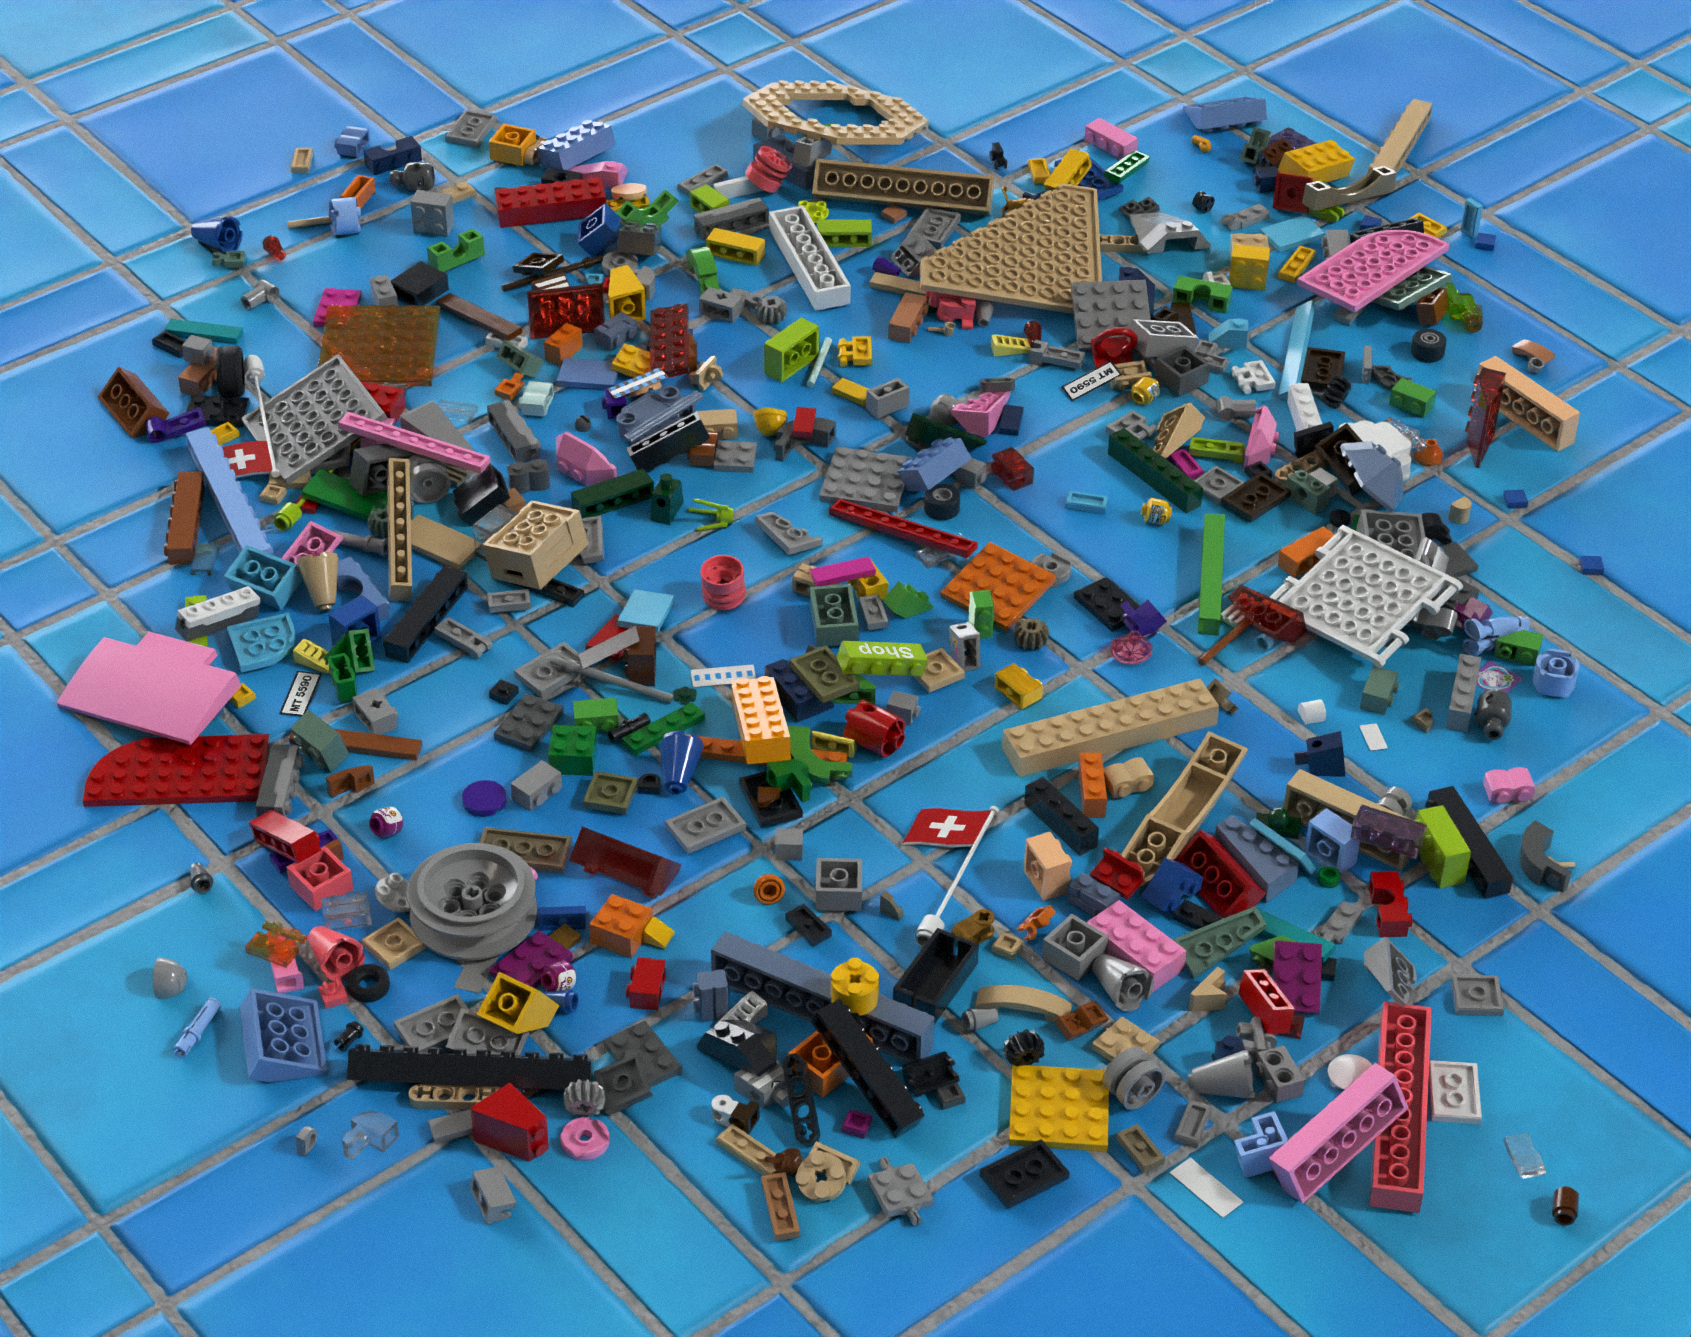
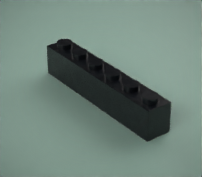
M444 566L440 572L436 573L433 581L425 587L424 592L420 597L416 598L414 604L405 612L400 622L396 623L391 633L384 638L383 647H385L386 657L404 663L410 662L433 633L434 627L440 624L467 590V572Z
M1450 786L1429 791L1428 800L1425 803L1426 808L1443 805L1471 851L1467 874L1473 879L1476 889L1482 893L1485 899L1510 893L1513 876L1455 787Z
M838 999L818 1010L811 1020L812 1025L896 1139L918 1126L925 1116L920 1104L913 1100L908 1093L906 1085L900 1082L894 1074L892 1066L883 1059L878 1047L870 1041L862 1025L858 1024L852 1016L849 1007Z

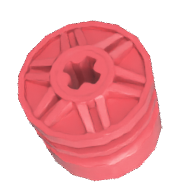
M762 146L755 155L756 161L750 163L745 174L757 187L764 191L775 193L783 182L782 178L787 177L788 172L792 169V164L781 152L769 146Z
M730 555L713 556L706 560L701 566L700 571L704 602L716 610H729L741 605L746 595L742 562Z

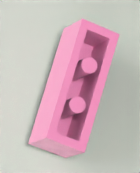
M1098 118L1085 125L1084 140L1121 160L1132 151H1137L1138 138L1107 121Z

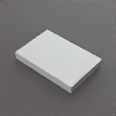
M1429 1060L1431 1120L1434 1122L1481 1125L1482 1114L1477 1063Z

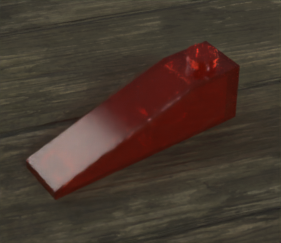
M1240 585L1228 595V599L1260 632L1268 636L1294 643L1307 632L1304 614L1297 609L1244 585Z

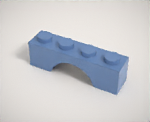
M351 556L339 560L337 590L339 592H355L359 596L363 595L378 607L379 622L389 618L388 609H390L388 599L380 594L379 588L371 583L369 575L363 573L358 562L355 563Z

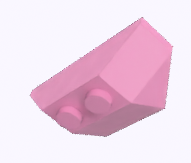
M1267 406L1256 408L1245 452L1243 471H1245L1246 466L1259 461L1267 464L1270 461L1271 455H1275L1279 432H1276L1277 423Z
M567 431L556 437L557 470L585 486H591L617 477L616 467L613 464L610 465L607 458L594 446Z

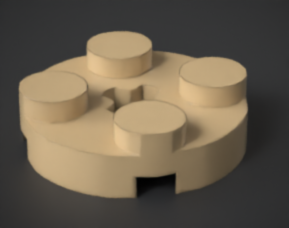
M815 1151L799 1165L796 1182L801 1193L808 1200L816 1203H822L821 1201L826 1200L831 1201L836 1199L846 1187V1170L837 1156L828 1152ZM826 1172L827 1180H821L819 1183L816 1182L817 1174Z

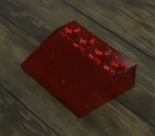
M603 283L527 291V324L531 340L549 338L565 323L581 328L582 334L594 333V329L605 322Z
M1485 367L1482 368L1480 374H1476L1473 385L1476 386V390L1472 392L1471 401H1473V405L1470 406L1468 417H1471V419L1467 422L1465 432H1468L1467 443L1475 468H1480L1494 438L1506 376L1504 372Z

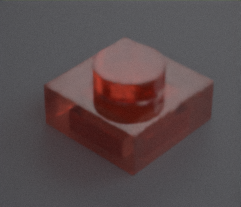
M1294 1014L1289 1033H1279L1277 1035L1301 1039L1305 1016Z

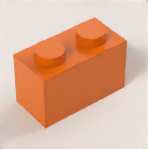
M565 323L544 342L545 360L561 366L564 358H571L583 347L582 329Z

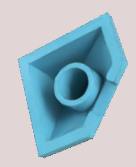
M1240 318L1228 319L1209 332L1208 341L1217 343L1218 348L1246 349L1248 320Z

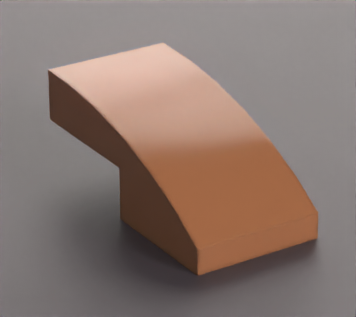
M1524 339L1512 346L1513 354L1527 356L1528 363L1533 357L1540 358L1544 364L1555 358L1553 352L1533 341Z

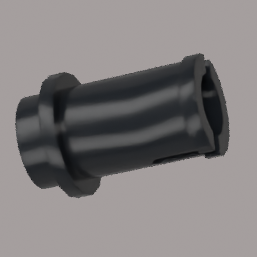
M356 1021L348 1023L345 1031L334 1040L335 1046L341 1043L338 1049L346 1051L357 1038L362 1037V1032L364 1031L362 1025Z

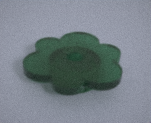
M686 686L675 689L673 691L674 701L680 702L682 705L694 702L697 691Z

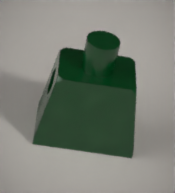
M665 473L660 476V481L652 492L651 521L667 525L671 524L684 503L681 481L673 479L671 474Z

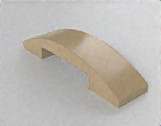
M994 985L979 988L975 1009H996L998 1013L999 1007L1036 1012L1045 1014V1021L1055 1022L1058 1017L1071 1013L1072 1003L1057 995L1036 988L1018 985Z

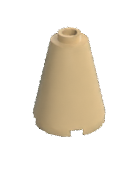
M322 552L319 556L314 557L313 554L297 559V566L314 607L319 608L320 611L332 610V606L336 605L339 558L337 553Z

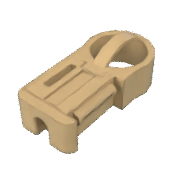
M539 137V140L534 145L527 148L524 156L525 164L537 165L540 161L537 147L543 145V142L548 141V139Z

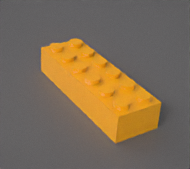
M761 676L758 679L740 678L736 681H731L732 706L747 764L791 760L790 735L774 677Z

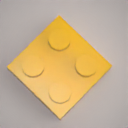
M624 343L611 364V370L635 378L654 370L660 356Z

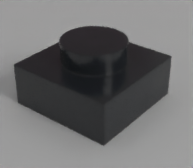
M500 679L489 691V698L508 705L519 693V687Z

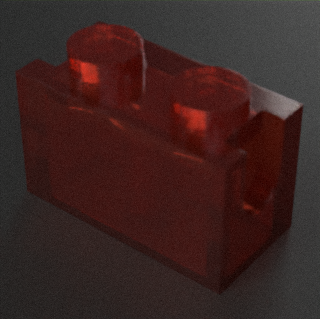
M1013 447L992 454L994 462L991 463L992 472L1013 491L1033 484L1034 467Z

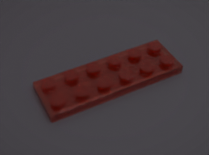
M687 303L650 310V371L660 367L668 376L667 378L689 374V309Z

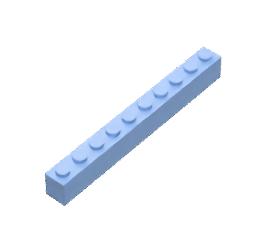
M209 427L187 432L188 449L198 470L203 471L204 482L239 553H241L246 545L273 555L271 544L266 543L267 538L264 530L260 531L261 527L258 518H254L252 506H248L246 494H242L240 482H236L234 470H230L228 458H224L222 446H218L216 434H212Z

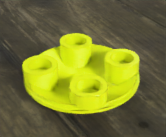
M804 200L798 203V206L805 207L813 223H817V220H824L829 215V209L824 201L808 202Z

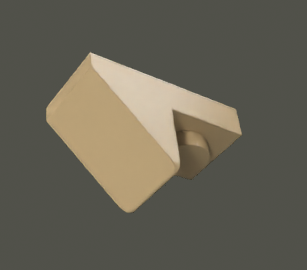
M1217 967L1190 993L1188 1008L1190 1011L1225 1009L1227 994L1223 991L1225 987V971Z

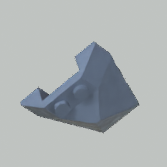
M1372 441L1343 443L1340 446L1343 457L1349 460L1347 463L1349 467L1352 468L1354 466L1356 471L1353 474L1360 487L1387 510L1392 512L1403 500V474L1400 461L1394 456L1392 458L1386 454L1387 451L1380 444L1376 446Z

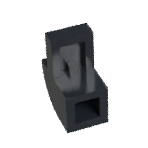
M1422 514L1425 537L1430 540L1436 539L1444 545L1450 544L1453 541L1449 534V528L1443 524L1438 514Z

